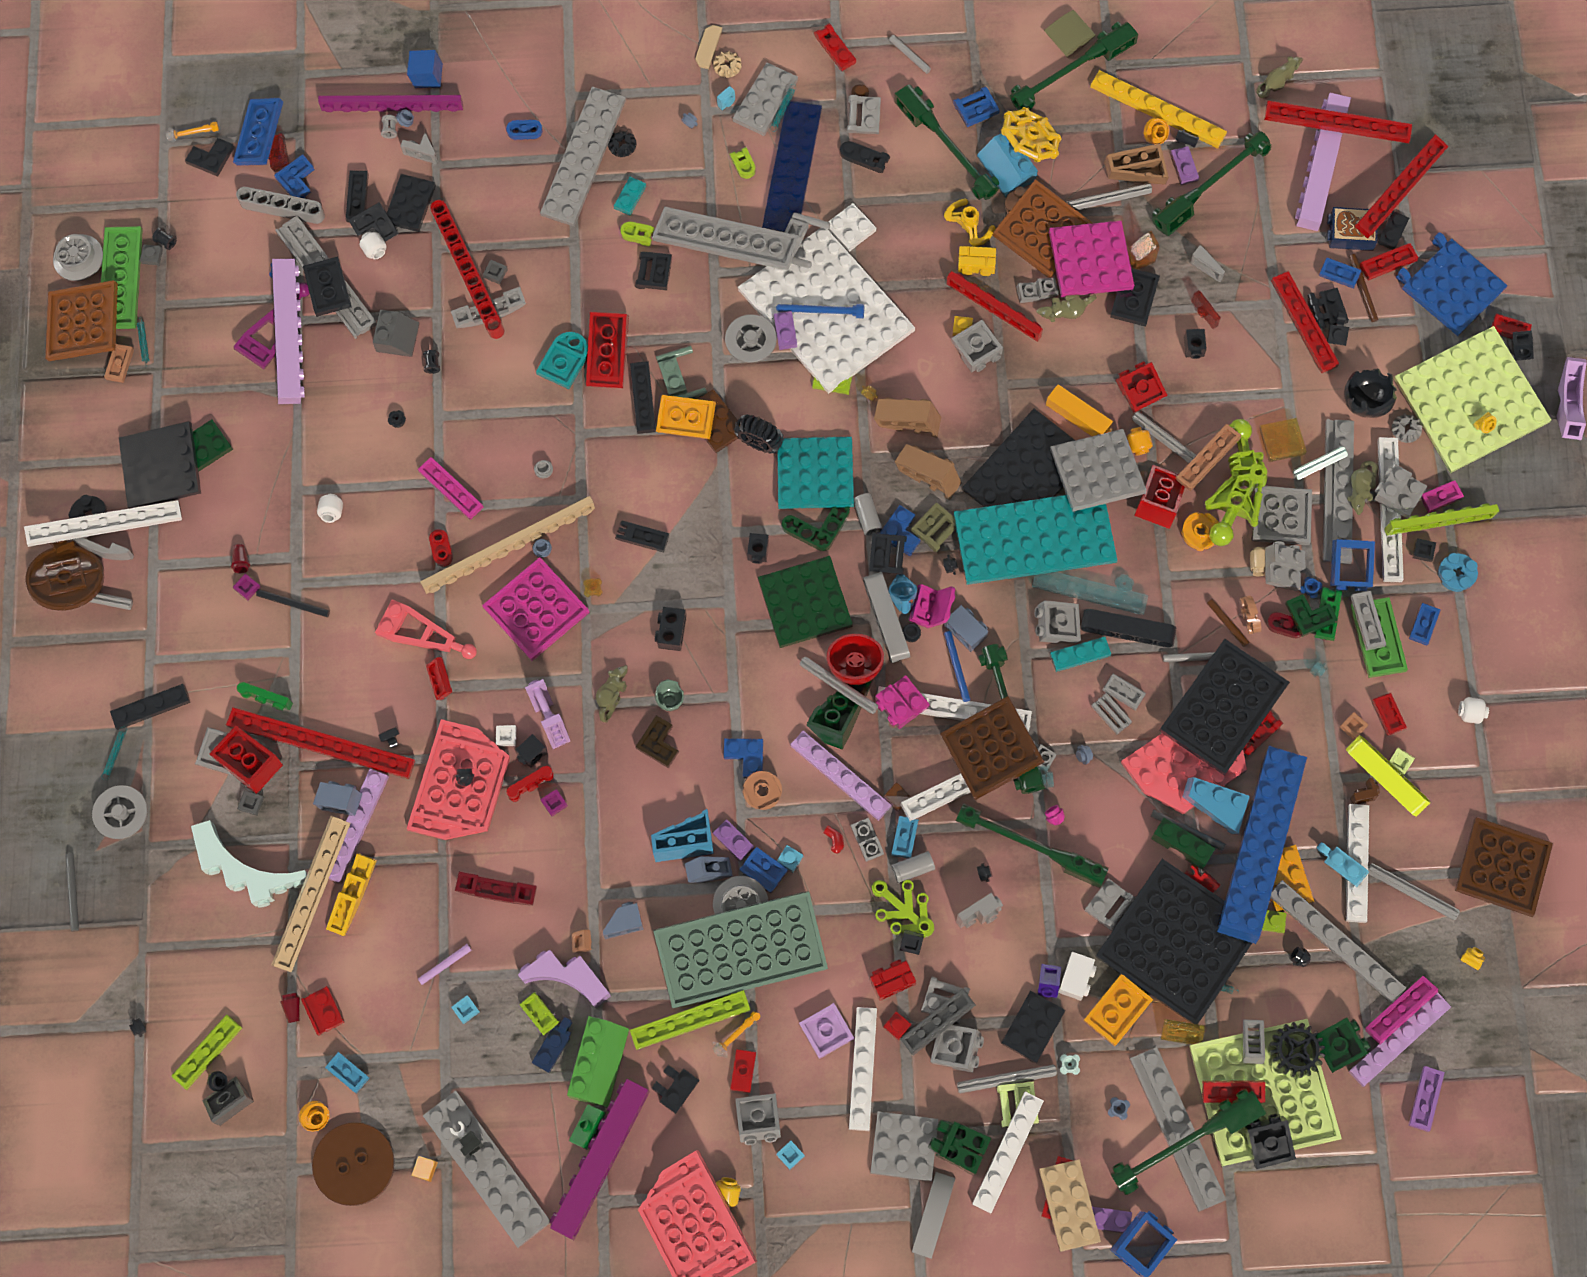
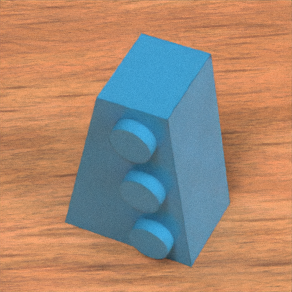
M1193 777L1187 779L1182 797L1201 812L1211 817L1213 821L1227 829L1229 833L1239 834L1250 796Z
M708 809L702 811L697 816L685 819L680 824L672 825L651 835L655 862L714 854Z

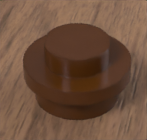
M858 84L852 88L851 95L868 97L869 89L863 84Z

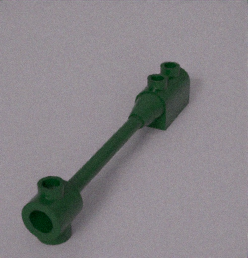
M1116 22L1111 27V32L1102 31L1099 33L1096 43L1083 56L1032 88H1029L1027 85L1022 88L1020 85L1013 87L1011 90L1012 94L1010 95L1012 104L1017 110H1021L1023 107L1031 110L1036 104L1034 94L1087 61L1101 56L1110 61L1137 44L1138 33L1128 22L1123 24Z
M909 84L895 92V104L915 127L923 123L927 128L935 132L976 180L973 185L974 187H972L974 196L978 200L982 198L988 200L993 197L999 190L998 179L994 175L992 177H989L987 174L981 176L940 128L932 109L934 105L931 100L927 99L924 101L921 97L923 92L920 87L916 86L913 88Z
M1258 131L1254 135L1252 133L1247 134L1244 140L1246 149L1198 188L1180 195L1176 199L1170 197L1166 201L1164 209H1155L1152 214V221L1155 227L1166 236H1170L1195 215L1193 205L1203 192L1247 156L1252 155L1256 157L1258 154L1266 156L1270 152L1271 144L1267 135L1262 131Z
M991 644L982 648V654L978 655L981 666H986V669L993 670L1002 700L1008 694L1000 667L1005 664L1004 661H1007L1008 657L1004 646L1000 647L999 644ZM1039 766L1013 779L1016 790H1021L1022 794L1046 789Z
M963 803L956 818L957 822L972 829L978 824L1048 855L1049 858L1065 868L1064 873L1095 887H1101L1109 867L1075 852L1051 849L980 817L982 811Z
M1243 1089L1236 1094L1238 1099L1230 1102L1229 1099L1222 1101L1218 1105L1220 1109L1204 1123L1200 1129L1132 1169L1129 1164L1124 1166L1123 1162L1112 1167L1114 1172L1111 1173V1176L1119 1190L1128 1195L1139 1188L1137 1175L1199 1138L1224 1128L1230 1134H1233L1267 1113L1252 1090L1248 1092L1247 1089Z

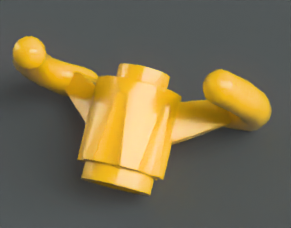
M966 198L952 203L944 212L945 220L960 224L969 234V243L974 247L989 241L996 227L991 225L987 233L983 237L978 238L979 211L975 207L968 206L962 212H953L955 209L968 204L969 201Z

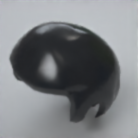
M1378 368L1363 370L1361 373L1355 371L1349 377L1344 389V398L1349 410L1355 415L1367 418H1377L1386 415L1393 408L1397 399L1395 395L1397 388L1393 385V375L1387 373L1388 376H1385Z

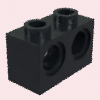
M663 607L662 613L659 612L657 623L660 624L659 631L656 630L655 642H657L659 649L681 651L687 617L686 609ZM669 617L677 618L673 623L667 622ZM666 635L674 636L670 641L664 640Z

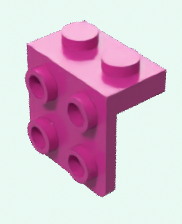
M923 584L918 585L909 621L925 628L946 623L951 616L950 609L955 600V588L950 586L937 591Z

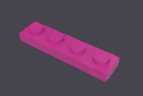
M432 457L418 468V472L469 520L484 508L471 493Z
M1422 976L1365 1028L1366 1032L1381 1045L1438 993V988Z

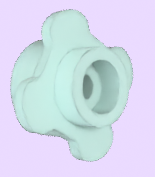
M1061 1055L1062 1067L1060 1072L1064 1075L1067 1073L1079 1074L1080 1068L1078 1065L1080 1057L1078 1055Z

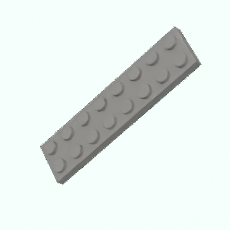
M591 88L541 209V216L575 227L626 102L625 97L599 88Z
M665 206L652 236L653 241L787 271L800 242L798 235Z
M454 1091L423 1115L517 1248L550 1224L548 1216L457 1091ZM459 1121L465 1125L466 1133L472 1131L484 1145L468 1159L460 1151L463 1147L459 1141L460 1138L453 1135L450 1131V1128H453L455 1132L461 1130Z

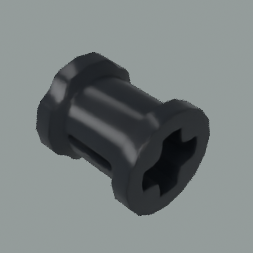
M159 227L153 233L152 240L155 243L159 242L164 245L165 249L171 250L177 242V237L166 233L165 229Z
M436 350L424 351V372L429 374L438 373L440 371V366L438 365L439 352Z

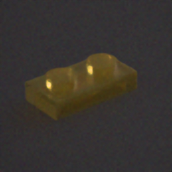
M1164 1019L1161 1040L1191 1045L1202 1043L1205 1025Z

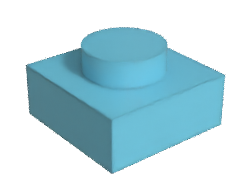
M729 86L717 96V106L721 110L730 107L734 103L735 90Z
M786 845L777 862L794 873L804 855Z
M468 995L451 1007L463 1024L480 1013Z
M792 1141L776 1154L789 1170L805 1157Z

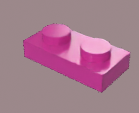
M1454 480L1424 493L1421 496V500L1428 513H1431L1463 499L1464 495Z

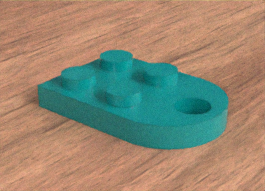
M565 332L557 336L536 370V374L564 388L570 389L588 356V344L585 338L575 332ZM573 339L579 340V344L577 346H571L569 344L570 341Z

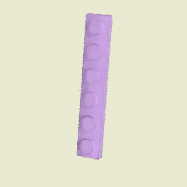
M802 731L790 744L796 752L878 821L891 808L889 802L805 731Z
M369 769L359 791L362 793L356 815H349L346 822L351 824L329 880L342 883L387 783L388 775Z
M1437 993L1381 1045H1377L1356 1064L1349 1073L1364 1087L1448 1011L1451 1006Z

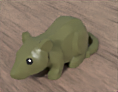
M1289 56L1287 58L1288 62L1272 70L1266 80H1264V83L1258 86L1256 91L1258 97L1267 98L1271 90L1275 92L1283 88L1287 79H1293V73L1299 68L1303 58ZM1263 85H1265V91H1261Z
M1094 294L1084 299H1081L1080 295L1065 296L1066 300L1060 301L1059 298H1053L1052 306L1041 307L1036 312L1051 322H1054L1055 318L1061 317L1076 319L1084 313L1090 303L1096 300V295Z
M1373 461L1363 462L1360 469L1354 471L1351 476L1353 491L1352 496H1348L1347 500L1351 502L1357 515L1363 512L1365 499L1367 498L1368 501L1373 499V495L1369 492L1371 488H1375L1377 464ZM1372 466V472L1367 467Z
M627 665L618 667L613 671H608L609 678L607 682L596 693V702L600 707L599 717L604 723L610 720L621 699L618 697L619 692H624L627 688V685H625L626 681H622L628 671Z

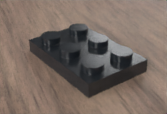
M404 174L400 175L387 211L394 226L420 232L436 187L435 182Z
M338 256L303 266L316 317L352 307Z
M1131 268L1134 289L1117 291L1110 318L1146 327L1160 275Z
M1030 990L1001 1044L1037 1064L1066 1010Z

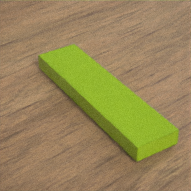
M226 1014L171 1077L188 1090L240 1032L242 1027Z

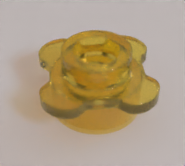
M869 385L867 387L861 386L863 388L861 394L870 401H873L875 397L878 399L877 391Z
M601 579L584 580L585 597L593 595L599 597L602 595Z

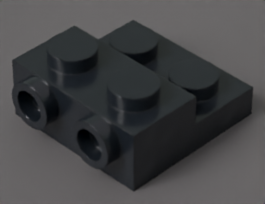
M1271 1114L1267 1120L1261 1121L1257 1119L1244 1127L1247 1143L1251 1149L1256 1169L1296 1159L1288 1120L1284 1116Z

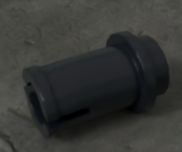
M1179 129L1175 140L1178 143L1182 142L1195 148L1199 137L1184 132V129L1183 131Z

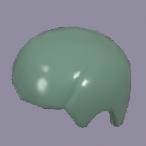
M669 679L661 681L656 687L655 701L661 709L674 711L682 705L684 691L679 687L677 681Z

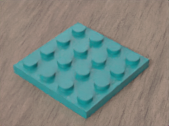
M852 437L783 439V443L778 449V509L854 507Z

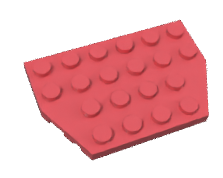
M441 719L406 828L407 831L442 840L488 831L510 756L478 728ZM472 768V774L475 775L473 782L465 787L458 784L455 777L457 775L456 769Z
M1163 733L1121 761L1123 767L1145 795L1161 801L1162 804L1174 808L1175 811L1181 814H1185L1195 807L1182 797L1188 778L1195 777L1224 787L1247 770L1243 750L1224 776Z
M699 1150L694 1151L660 1173L659 1179L647 1194L646 1200L642 1202L638 1211L672 1277H732L757 1262Z

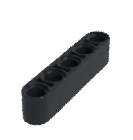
M1085 609L1080 629L1088 633L1169 648L1174 646L1177 627L1157 621Z

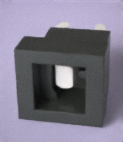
M459 1121L461 1130L455 1132L453 1128H450V1131L453 1135L460 1138L459 1141L463 1145L460 1151L468 1159L484 1145L472 1131L466 1133L465 1125Z

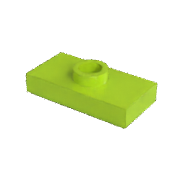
M535 992L519 1004L543 1035L559 1023Z

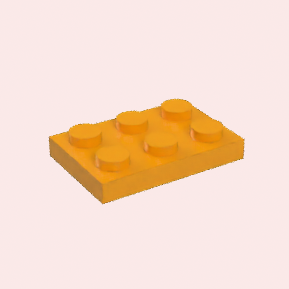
M662 395L656 432L710 439L716 402Z
M1293 845L1283 848L1273 890L1283 880L1309 904L1313 903L1314 898L1297 846ZM1271 899L1274 911L1284 910Z
M1121 974L1083 1021L1113 1046H1116L1153 999Z

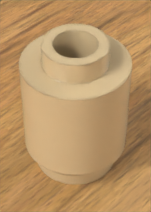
M1256 547L1250 552V567L1254 576H1265L1264 547Z

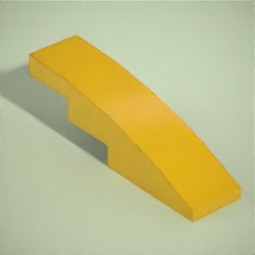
M360 853L356 854L351 872L347 874L342 891L338 893L326 930L342 936L346 935L371 878L376 859Z

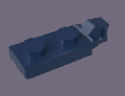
M564 1017L559 1026L556 1025L550 1030L532 1061L533 1065L547 1073L551 1072L570 1040L571 1032L568 1030L573 1023L570 1019Z

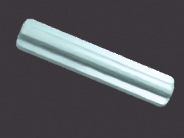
M1341 446L1295 469L1294 475L1300 480L1346 457L1348 453L1345 447Z

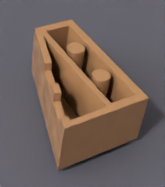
M1160 144L1108 154L1104 161L1108 179L1165 185L1169 178Z
M887 397L885 399H878L874 420L882 428L899 431L907 428L915 430V434H920L921 431L932 433V437H938L941 416L930 400L921 399L916 401L909 398L895 400Z
M906 444L895 460L900 472L919 483L921 480L931 485V490L934 492L936 489L945 493V498L948 500L952 498L961 484L952 461L949 459L943 460L932 452L927 453L918 446Z

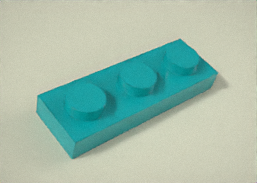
M1106 637L1050 652L1056 672L1111 656Z

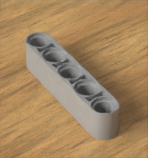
M241 187L236 192L241 207L246 210L290 219L298 216L301 221L314 224L321 223L325 218L321 204L314 200L250 187Z
M882 572L863 577L864 586L891 663L910 658L909 649Z

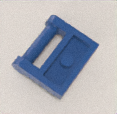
M986 86L981 88L980 91L962 99L957 98L953 100L956 110H958L967 127L999 114L1000 111ZM982 97L985 98V99H983V100H981V101H978V102H976V103H974V104H971V105H969V106H967V107H964V105H966V104H968V103H971V102H973V101H975V100H978V99H980V98H982Z

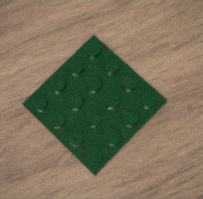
M830 556L758 577L780 648L853 627Z

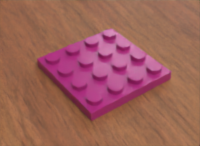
M1122 221L1049 229L1061 297L1134 289Z
M540 557L482 605L483 609L531 661L536 659L590 613L589 609Z

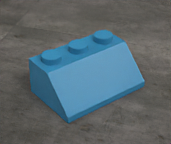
M1001 133L993 137L977 154V157L990 176L994 175L998 179V187L1006 198L1016 187L1021 186L1024 188L1032 184L1037 178L1038 170L1028 156L1014 152L1011 143Z

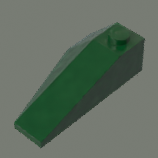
M873 679L860 685H847L866 697ZM837 691L835 694L827 697V701L821 706L818 705L814 709L807 722V726L825 744L843 750L862 707Z

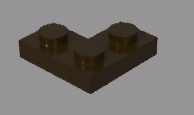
M656 715L635 748L669 768L679 753L677 749L664 742L673 725Z

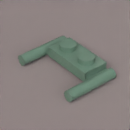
M691 346L656 356L669 396L695 399L707 393L706 388L687 393L676 358L693 353Z

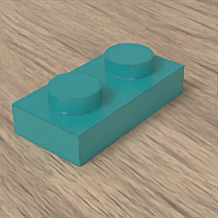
M629 177L614 204V209L631 216L647 187L646 183Z

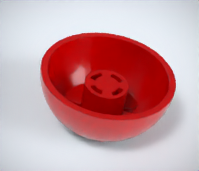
M848 634L839 637L829 646L827 651V663L832 674L840 681L850 685H860L874 679L880 672L884 662V651L881 645L872 637L863 634Z

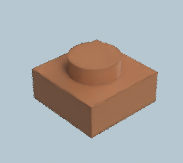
M1353 712L1340 728L1355 740L1368 727V724Z
M590 930L572 933L573 953L579 954L591 950Z

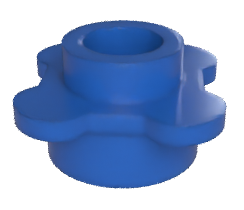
M1306 577L1300 592L1310 595L1312 599L1317 598V592L1322 588V583L1314 578Z

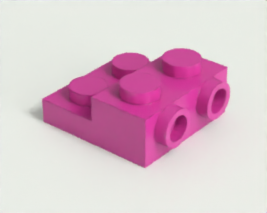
M906 675L895 684H890L875 696V703L878 705V709L881 712L884 710L888 715L887 720L893 727L896 725L898 729H901L930 707V704Z

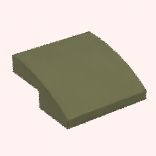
M1074 10L1063 15L1044 30L1066 57H1069L1080 46L1083 48L1096 36Z

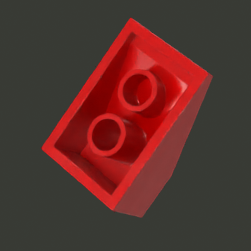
M1152 465L1145 484L1146 494L1141 495L1134 516L1170 529L1185 489L1176 480L1179 474Z
M236 725L209 753L212 758L256 794L283 766L275 754Z

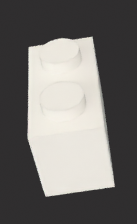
M1072 952L1058 993L1080 1001L1083 996L1087 997L1091 986L1087 984L1089 977H1094L1097 966H1094L1095 959Z

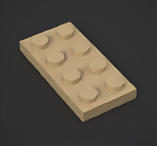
M1080 1160L1039 1169L1060 1252L1100 1243L1101 1240Z

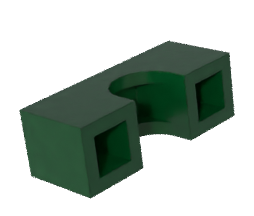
M1166 818L1162 819L1151 838L1167 849L1174 848L1186 857V861L1191 864L1194 863L1201 870H1203L1215 850L1214 847Z

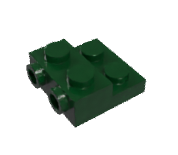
M1350 1017L1337 1022L1315 1036L1316 1039L1323 1038L1319 1045H1324L1325 1049L1320 1052L1325 1054L1324 1059L1332 1073L1370 1053L1368 1050L1371 1048L1369 1042L1365 1037L1361 1038L1358 1033L1360 1030L1358 1023L1355 1019L1351 1020Z

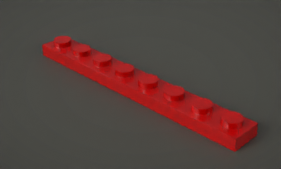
M1267 101L1264 120L1408 144L1412 131V124L1274 101Z
M1435 134L1354 227L1368 239L1449 146Z

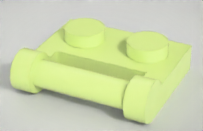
M1034 1082L997 1086V1092L1000 1093L1003 1115L1001 1124L1003 1128L1008 1127L1012 1120L1008 1092L1014 1091L1017 1109L1024 1092L1035 1096ZM1038 1115L1033 1124L1039 1123Z

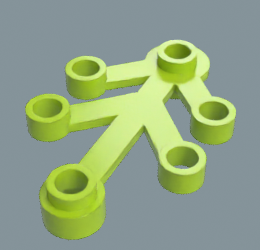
M905 880L902 883L905 904L887 890L888 887L884 881H875L872 885V893L876 897H884L899 910L886 911L879 909L875 914L877 921L909 919L914 924L901 925L899 922L892 923L890 927L891 933L899 935L904 933V930L924 934V938L932 935L934 923L928 918L927 903L929 900L927 894L920 893L917 896V903L920 905L919 918L913 912L912 890L914 884L911 880ZM906 883L911 885V888L908 890L904 888ZM877 885H882V886H883V890H882V891H878V890L876 889V886H877ZM924 896L926 901L924 903L920 902L919 897ZM883 912L885 917L880 919L878 913ZM927 924L928 929L922 930L921 925ZM893 926H899L900 930L898 932L893 931Z

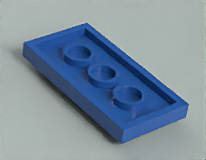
M280 98L250 99L233 163L237 166L267 165L283 106V101Z

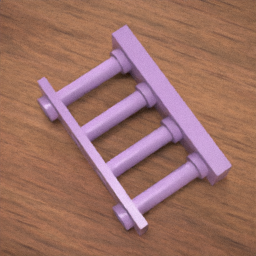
M544 680L530 682L525 689L535 712L541 710L545 717L541 723L552 748L555 749L570 742L560 714H552L549 706L553 705Z

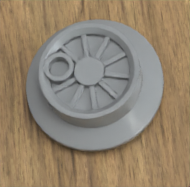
M68 235L61 239L56 246L53 256L54 268L61 277L67 280L81 281L87 279L100 268L103 260V249L100 243L89 235Z
M744 315L735 319L729 325L725 334V343L730 354L736 359L748 363L758 362L767 358L773 352L777 342L774 326L766 318L759 315Z
M124 785L114 786L104 791L97 798L92 810V818L97 830L104 836L112 839H124L134 835L143 826L147 817V804L142 794L136 789Z
M747 876L731 877L725 880L715 892L713 898L714 913L718 914L768 901V896L763 886L755 879Z

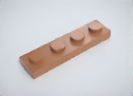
M1226 424L1181 471L1176 480L1191 491L1241 439V435Z

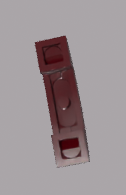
M460 871L455 887L456 892L466 895L533 906L537 889L536 885L484 878L476 874Z

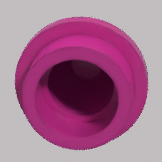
M1054 805L1045 811L1046 820L1050 824L1060 825L1064 821V810L1059 808L1058 805Z

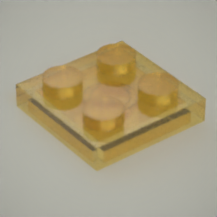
M1297 418L1260 425L1259 430L1269 462L1306 455L1307 451Z

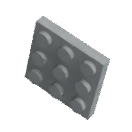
M1271 486L1262 487L1261 493L1263 496L1258 525L1252 529V541L1271 543L1282 541L1285 544L1310 545L1312 490ZM1255 488V489H1254V497H1255V493L1257 492V489H1258V488Z
M878 1111L870 1174L931 1182L935 1152L929 1149L928 1145L932 1137H937L936 1127L938 1119Z

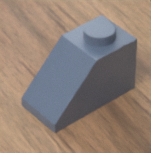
M698 857L685 863L689 883H704L733 876L729 857Z
M626 902L622 904V907L617 908L603 930L605 939L644 930L638 904Z

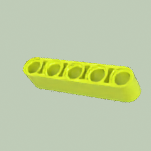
M1361 735L1346 748V751L1414 816L1417 817L1431 803L1418 788Z

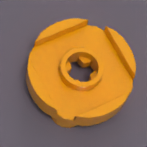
M1193 513L1184 521L1181 535L1186 544L1197 551L1209 549L1215 545L1209 536L1210 529L1219 522L1209 513ZM1196 528H1204L1205 534H1198Z

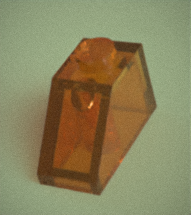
M1152 231L1146 233L1129 247V261L1134 269H1141L1156 261L1159 244Z

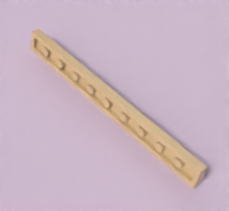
M588 496L420 582L426 594L429 592L434 593L441 586L452 584L457 578L463 575H470L475 569L488 566L491 561L507 556L508 552L514 549L519 550L526 543L537 541L542 535L548 532H555L560 526L570 524L582 515L590 514L595 509L591 497Z

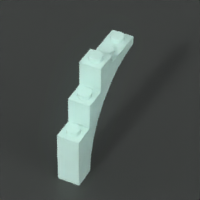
M210 820L191 826L202 871L209 875H215L222 870L226 886L230 890L240 891L247 886L251 903L255 907L261 908L270 905L269 902L275 901L273 893L282 894L289 888H301L308 874L305 870L275 874L256 870L244 865L227 851L219 838L215 825Z

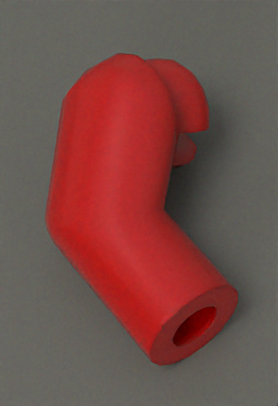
M828 825L823 833L832 839L831 851L838 854L844 848L843 836Z

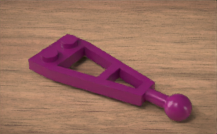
M299 283L300 294H296L297 300L310 294L307 283ZM274 308L249 328L234 345V350L262 369H265L275 357L276 345L274 342L271 350H269L251 336L268 322L275 326Z

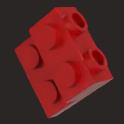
M1145 361L1135 365V370L1130 372L1127 369L1119 373V378L1115 379L1122 395L1126 396L1133 412L1168 396L1152 362L1147 364Z

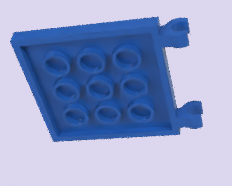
M1439 232L1434 237L1435 239L1432 243L1439 247L1440 250L1413 277L1410 276V273L1405 268H1402L1396 278L1404 284L1402 290L1455 335L1459 336L1508 285L1452 238L1447 241L1445 236Z

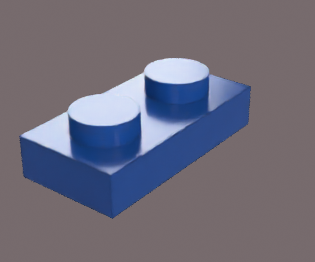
M1326 258L1319 276L1354 289L1361 270Z
M1422 603L1409 639L1427 646L1440 609Z

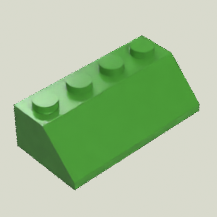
M588 1016L567 1093L569 1098L608 1108L629 1028Z

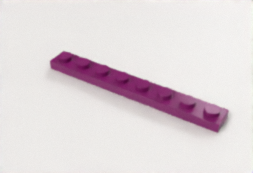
M461 95L318 97L320 108L325 112H399L402 110L415 112L449 110L456 112L463 110Z

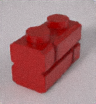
M901 959L896 960L890 964V968L885 970L879 968L872 972L870 982L879 1001L916 985V979L906 960L903 962Z

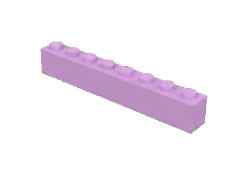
M1329 93L1328 99L1323 100L1321 109L1347 113L1351 97ZM1316 130L1314 140L1317 141L1316 146H1312L1310 153L1313 159L1308 162L1306 172H1309V176L1304 178L1302 187L1305 188V192H1301L1299 203L1302 205L1301 208H1297L1295 219H1298L1297 227L1318 231L1342 137L1341 132Z
M272 259L278 404H301V397H304V386H300V380H304V373L299 363H303V352L299 351V345H302V334H298V328H301V317H297V311H300V300L296 299V294H300L299 282H296L295 277L299 276V265H295V259Z

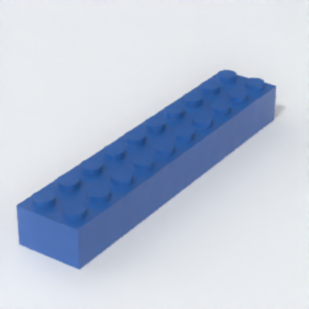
M1272 746L1268 747L1263 759L1217 932L1254 944L1259 940L1307 757Z

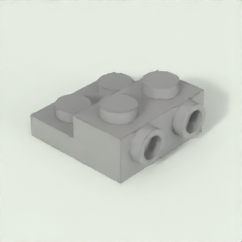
M983 320L951 338V342L961 354V359L971 373L975 370L980 372L986 367V363L990 361L994 363L1001 358L1003 347Z
M1395 465L1393 469L1389 467L1384 475L1387 478L1385 483H1379L1375 490L1378 494L1374 500L1408 518L1426 490L1427 485L1411 477L1412 473Z
M1282 541L1273 542L1272 545L1265 547L1266 584L1294 591L1300 590V571L1305 569V551L1300 550L1298 545L1287 547Z
M1044 600L1037 605L1034 612L1035 617L1038 618L1035 633L1036 636H1039V642L1058 643L1059 641L1078 643L1081 641L1079 604Z
M990 893L959 913L956 923L960 929L964 926L966 928L976 923V919L981 924L985 922L989 924L997 918L1003 904L997 896L994 897Z
M951 1025L936 1037L930 1062L973 1073L974 1068H977L979 1065L978 1048H982L984 1038L981 1036L982 1033L977 1029Z
M776 1093L735 1099L741 1143L745 1142L746 1145H753L757 1140L775 1142L777 1138L781 1137Z

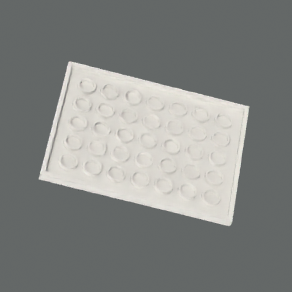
M819 228L801 242L795 255L797 258L810 261L812 263L811 268L791 264L787 271L766 266L738 286V290L758 314L766 318L774 326L775 331L774 314L782 313L776 310L778 304L853 307V305L864 304V319H858L852 316V314L792 312L797 348H790V350L817 381L819 380L824 390L829 394L842 381L854 376L913 333L915 327L828 229Z

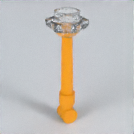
M212 122L210 125L207 124L202 127L179 132L168 128V131H165L168 142L175 143L178 136L209 132L210 130L216 132L219 130L217 122Z
M755 1011L751 1012L750 1017L724 1043L713 1042V1052L719 1058L722 1056L727 1058V1046L745 1029L750 1027L754 1021H758L760 1014Z

